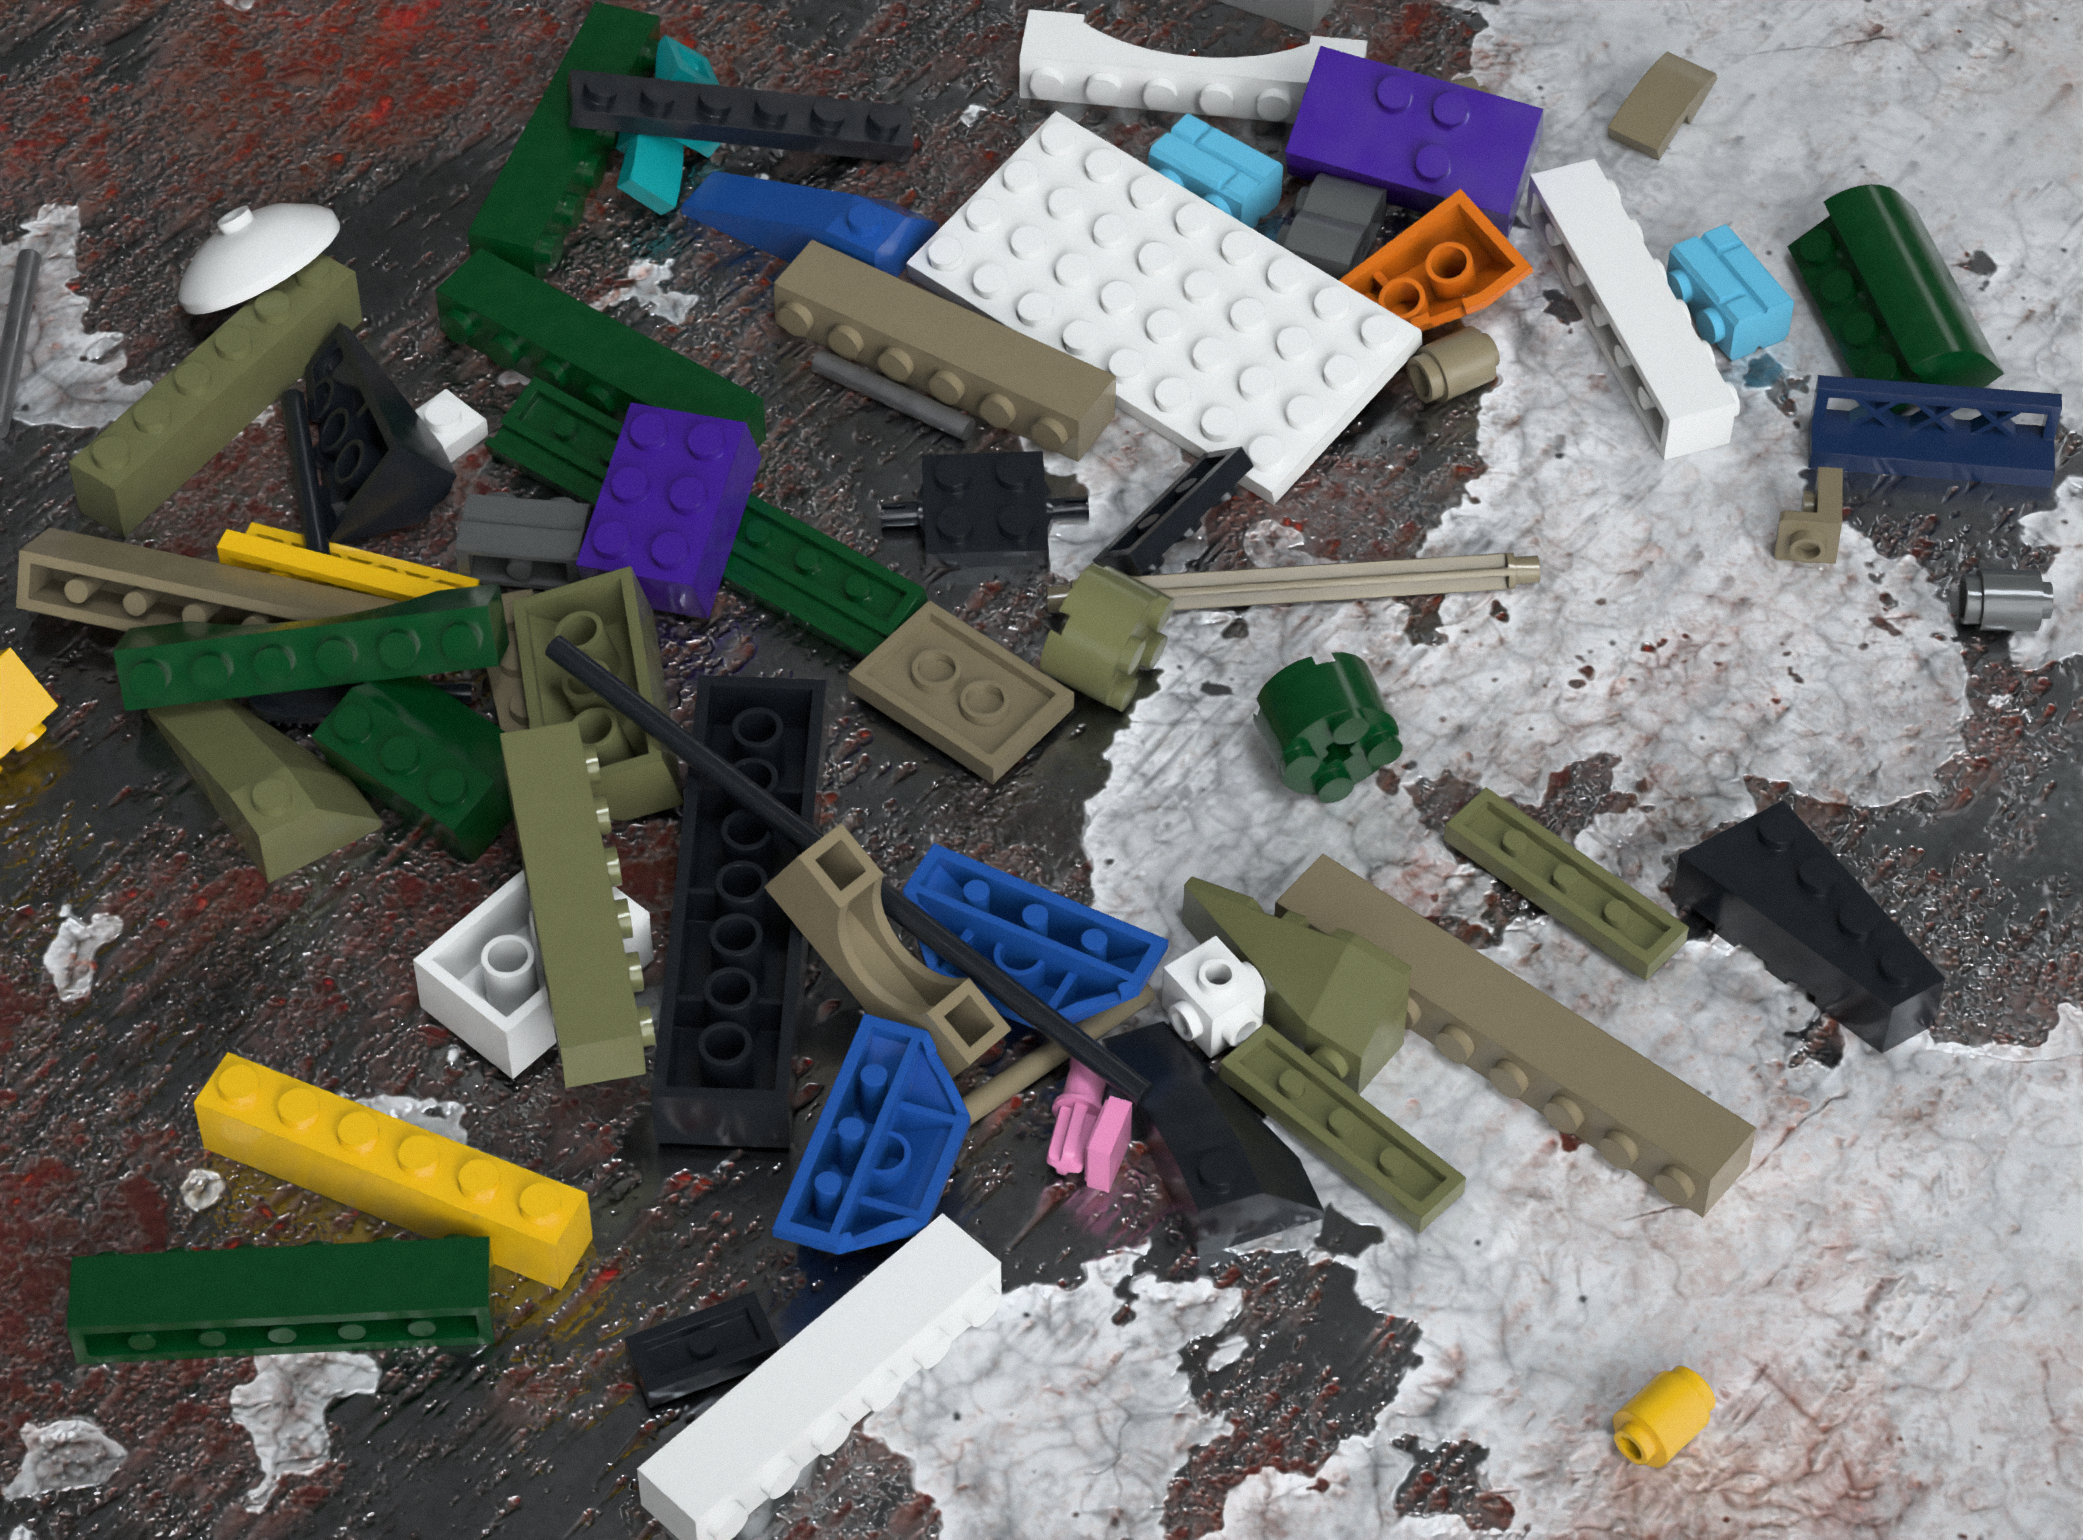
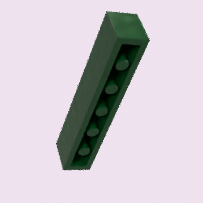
M595 1L467 232L470 257L478 249L482 248L540 280L544 279L549 268L555 269L558 266L563 252L564 240L570 228L576 229L580 225L584 214L585 200L591 189L597 190L600 187L605 175L606 161L612 150L618 151L615 148L620 133L569 127L566 86L570 69L651 78L655 74L657 48L661 40L658 15Z
M482 248L478 249L435 290L440 329L452 341L472 347L490 357L497 365L504 369H512L531 380L536 376L622 424L625 421L630 403H637L746 422L757 448L766 440L763 398Z
M450 1234L441 1239L421 1240L383 1237L372 1242L334 1244L328 1241H311L299 1246L279 1247L244 1244L234 1249L197 1251L190 1248L177 1247L165 1252L125 1254L119 1251H104L95 1256H75L71 1259L67 1331L77 1365L495 1344V1270L490 1237H472L465 1234Z

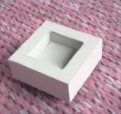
M447 389L415 410L442 444L450 462H453L488 436L487 420Z

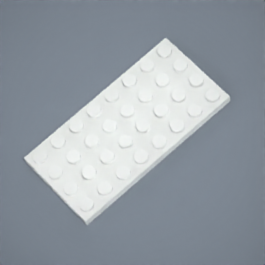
M1057 111L1022 144L906 263L909 277L940 297L1115 375V406L1195 457L1200 458L1204 453L1242 446L1254 467L1237 483L1273 506L1423 344L1422 330Z

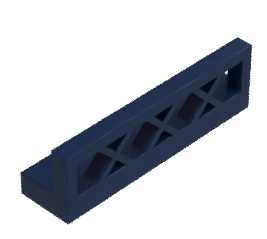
M1818 375L1809 421L1808 468H1843V471L2051 488L2055 474L2054 439L2062 410V394ZM1828 398L1854 399L1860 404V406L1850 411L1826 409ZM1899 403L1915 404L1921 410L1912 415H1898L1889 409ZM1960 408L1977 409L1982 415L1972 420L1955 419L1950 413ZM2020 413L2044 414L2042 426L2016 424L2011 418Z

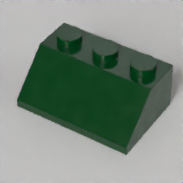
M422 676L371 681L352 687L311 735L331 766L348 776L355 785L472 864L476 862L513 817L500 741V733H505V731Z

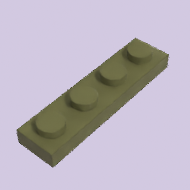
M1487 787L1445 824L1444 841L1645 981L1687 941L1689 926Z
M1264 1023L1220 1061L1219 1077L1419 1234L1464 1193L1466 1177L1268 1024Z

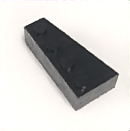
M1784 800L1679 854L1671 898L1672 903L1688 914L1696 910L1715 924L1714 933L1733 947L1741 943L1767 962L1766 970L1784 984L1791 981L1816 997L1815 1006L1877 1051L1884 1053L1934 1026L1946 979Z

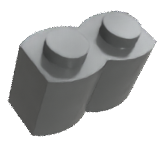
M1320 172L1314 179L1311 187L1303 186L1300 189L1294 208V220L1291 225L1284 223L1281 226L1276 243L1335 279L1340 280L1365 261L1374 248L1385 221L1387 189Z

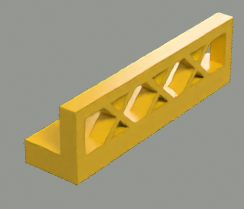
M251 522L246 533L226 529L217 545L219 563L401 602L435 591L480 586L479 579L329 542L331 555L304 548L303 535Z

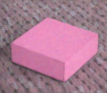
M1109 1096L1108 1100L1105 1099L1085 1146V1181H1087V1187L1109 1193L1131 1142L1132 1102Z

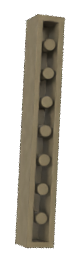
M1322 854L1276 900L1275 917L1282 918L1290 910L1306 916L1309 923L1308 928L1331 936L1338 927L1360 935L1410 965L1412 968L1406 1030H1412L1437 1046L1439 1051L1450 1061L1457 1064H1465L1491 1081L1493 1086L1506 1097L1519 1099L1538 1111L1557 1130L1565 1134H1573L1597 1149L1613 1166L1622 1170L1628 1169L1654 1186L1670 1203L1685 1206L1704 1218L1749 1166L1757 1129L1755 1126L1327 855Z

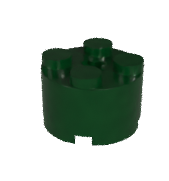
M1345 652L1332 653L1335 659L1332 662L1316 665L1311 656L1283 668L1262 687L1256 698L1260 706L1258 715L1253 713L1255 726L1282 782L1295 792L1317 795L1319 800L1324 803H1334L1346 798L1353 791L1355 784L1372 775L1381 766L1395 761L1403 750V745L1399 739L1398 725L1368 665L1360 657Z

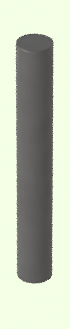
M821 349L813 358L811 364L813 372L961 440L966 441L974 430L975 419Z

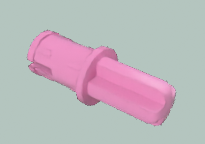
M1073 1057L1070 1059V1069L1063 1094L1057 1096L1053 1101L1052 1113L1056 1120L1046 1154L1047 1164L1053 1166L1056 1173L1065 1176L1068 1172L1080 1173L1085 1168V1146L1102 1109L1101 1103L1106 1087L1104 1080Z

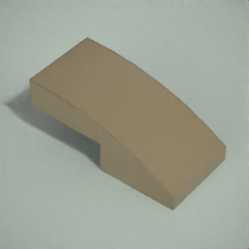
M1666 52L1646 72L1607 127L1609 138L1660 160L1681 124L1684 122L1690 125L1715 84L1717 74Z

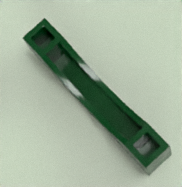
M497 583L440 590L374 609L305 621L250 625L185 621L129 628L113 650L125 711L495 667L500 665L510 641L500 586Z

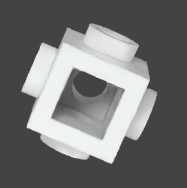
M1217 936L1163 967L1162 1007L1168 1012L1170 1021L1177 1033L1186 1041L1194 1040L1209 1058H1212L1229 1046L1238 1047L1263 1025L1266 987L1261 975L1249 962H1241Z

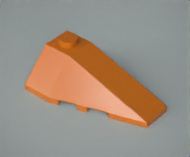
M1459 189L1339 281L1423 332L1488 307L1533 273V269L1471 199Z

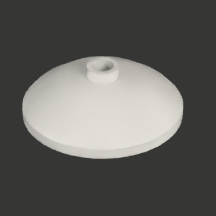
M277 203L254 211H250L248 206L236 208L218 220L219 230L197 250L181 280L178 299L184 310L190 314L211 313L248 300L282 282L315 259L337 236L340 222L331 209L315 204Z

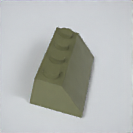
M628 566L513 600L512 608L529 727L535 728L578 721L582 745H595L599 762L601 783L591 785L593 797L606 796L611 819L628 821L683 805L684 795L677 755L545 655L549 643L555 637L561 635L671 718L654 613L632 567Z

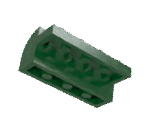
M1870 184L1852 187L1831 196L1823 202L1830 216L1787 246L1854 378L1985 388L2005 374L1916 208L1896 190L1884 185ZM1899 403L1889 410L1897 414L1910 404Z

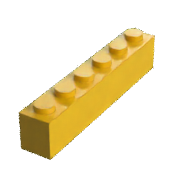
M227 1052L193 1102L204 1149L430 1239H441L450 1234H465L472 1237L489 1236L493 1263L495 1265L558 1290L563 1289L593 1239L588 1193L230 1052Z

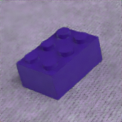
M630 403L576 562V567L583 580L631 566L652 609L709 619L762 458L747 423Z

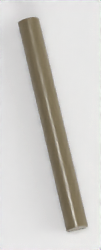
M1146 983L1139 996L1079 1021L1075 1025L1094 1040H1097L1154 1001L1155 994L1151 986ZM1049 1039L962 1099L971 1116V1125L1072 1056Z

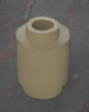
M1468 326L1420 347L1417 350L1416 356L1407 361L1408 378L1413 390L1422 401L1429 403L1436 400L1444 403L1493 381L1496 376V366L1500 362L1499 351L1490 335L1481 333L1473 326Z

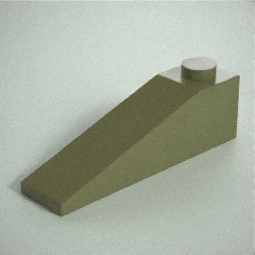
M230 698L148 708L150 718L268 884L382 828L380 818L348 776Z
M1193 876L1184 884L1182 924L1200 944L1217 936L1241 962L1246 961L1252 964L1261 975L1266 987L1263 1017L1279 1034L1360 1095L1404 1043L1412 967L1356 933L1339 927L1331 936L1308 928L1307 917L1302 914L1288 910L1282 918L1264 913L1262 907L1253 897Z

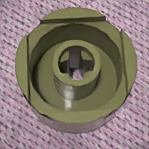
M1098 562V565L1095 563L1088 565L1070 589L1059 611L1066 615L1059 633L1051 629L1049 631L1041 655L1040 670L1061 683L1122 712L1128 706L1136 691L1138 678L1134 676L1140 667L1144 666L1150 670L1153 669L1164 651L1168 637L1160 633V631L1167 623L1173 611L1175 599L1111 566H1106Z

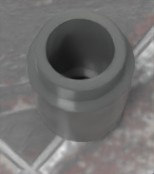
M1978 569L1975 575H1962L1958 595L1961 624H1975L1977 631H2038L2042 619H2050L2052 616L2054 601L2052 583L2042 581L2039 569Z

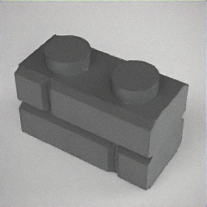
M501 491L493 492L489 495L468 493L462 514L463 520L460 522L456 538L455 551L458 573L479 579L480 584L499 583V586L551 590L583 580L576 567V562L592 518L591 505L577 503L566 497L538 500L517 498L510 493Z

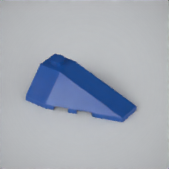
M712 171L681 205V214L788 263H792L808 243L814 240L897 278L907 268V261L939 230V222L889 200Z

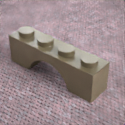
M840 823L795 858L764 888L869 1015L928 1030L936 1046L938 1056L953 1079L1012 1029L970 978H952L934 972L919 962L902 945L890 927L881 901L883 872L845 826Z

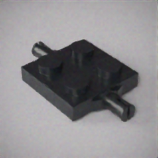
M1043 451L922 455V486L917 495V502H881L882 528L918 526V532L925 543L926 569L1049 564L1048 536L1052 529L1053 521H1089L1088 495L1052 497L1051 490L1044 477Z

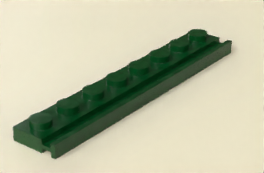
M534 376L500 421L502 426L494 438L489 436L484 445L493 457L577 503L591 505V511L594 512L623 424ZM749 494L721 580L722 584L861 661L929 600L923 587L752 494Z

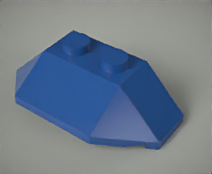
M935 843L932 844L903 888L904 896L1073 1024L1139 996L1169 945L1168 939ZM916 938L923 963L926 967L947 977L968 978ZM972 981L999 1014L1034 1028Z
M864 1013L773 1225V1237L839 1255L915 1236L931 1223L971 1125V1116L948 1070L938 1056L936 1046L928 1030Z

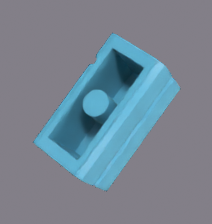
M1189 113L1172 127L1170 133L1166 132L1154 143L1148 153V166L1252 229L1258 224L1260 218L1264 219L1279 204L1281 199L1283 165Z
M1727 224L1703 233L1701 238L1695 236L1677 243L1670 250L1666 272L1667 283L1676 299H1682L1686 303L1689 312L1696 319V325L1703 340H1706L1709 344L1716 343L1731 361L1754 353L1757 347L1764 349L1781 342L1789 335L1794 301Z

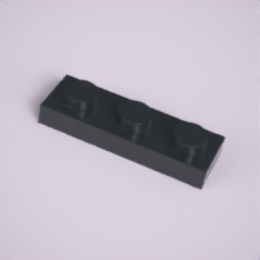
M1242 446L1204 453L1093 559V562L1097 565L1100 562L1106 566H1111L1129 576L1150 575L1155 572L1165 561L1162 555L1174 543H1179L1189 538L1202 526L1200 518L1210 508L1223 504L1237 493L1239 487L1236 483L1254 467Z

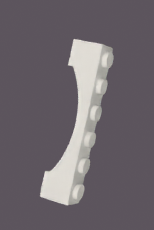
M1029 9L1020 52V98L1295 123L1320 46L1366 58L1367 41L1310 36L1309 44L1277 53L1232 58L1195 57L1155 51L1115 39L1085 23V14Z

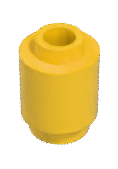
M1676 1366L1671 1371L1659 1372L1613 1415L1614 1440L1618 1449L1627 1459L1635 1464H1646L1654 1468L1663 1467L1709 1423L1710 1412L1716 1405L1715 1396L1711 1388L1699 1374L1685 1366Z

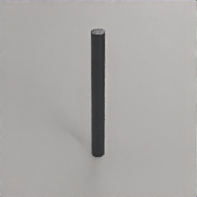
M289 389L282 393L280 400L304 548L331 555L304 394L298 389Z

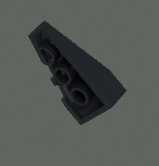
M339 322L305 367L308 420L318 424L319 444L313 447L316 467L321 469L322 486L320 485L319 487L328 540L337 544H343L423 522L432 508L447 497L457 474L439 440L350 328Z
M1164 1021L1102 1039V1046L1154 1084L1152 1093L1143 1104L1137 1106L1132 1102V1115L1197 1257L1324 1218V1209L1299 1157Z

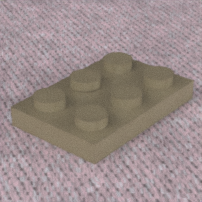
M930 600L848 673L849 691L991 784L1000 779L1074 709L1073 691Z

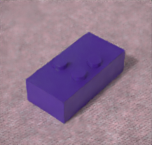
M1320 46L1285 150L1288 175L1312 182L1322 172L1387 189L1386 203L1424 214L1430 212L1461 189L1503 236L1509 238L1543 134L1544 109Z

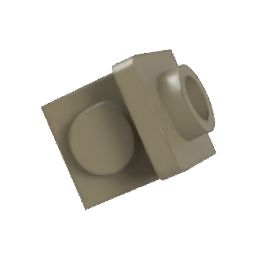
M1818 467L1815 491H1803L1801 511L1784 510L1780 512L1775 542L1776 559L1799 561L1802 563L1836 564L1842 528L1843 468Z

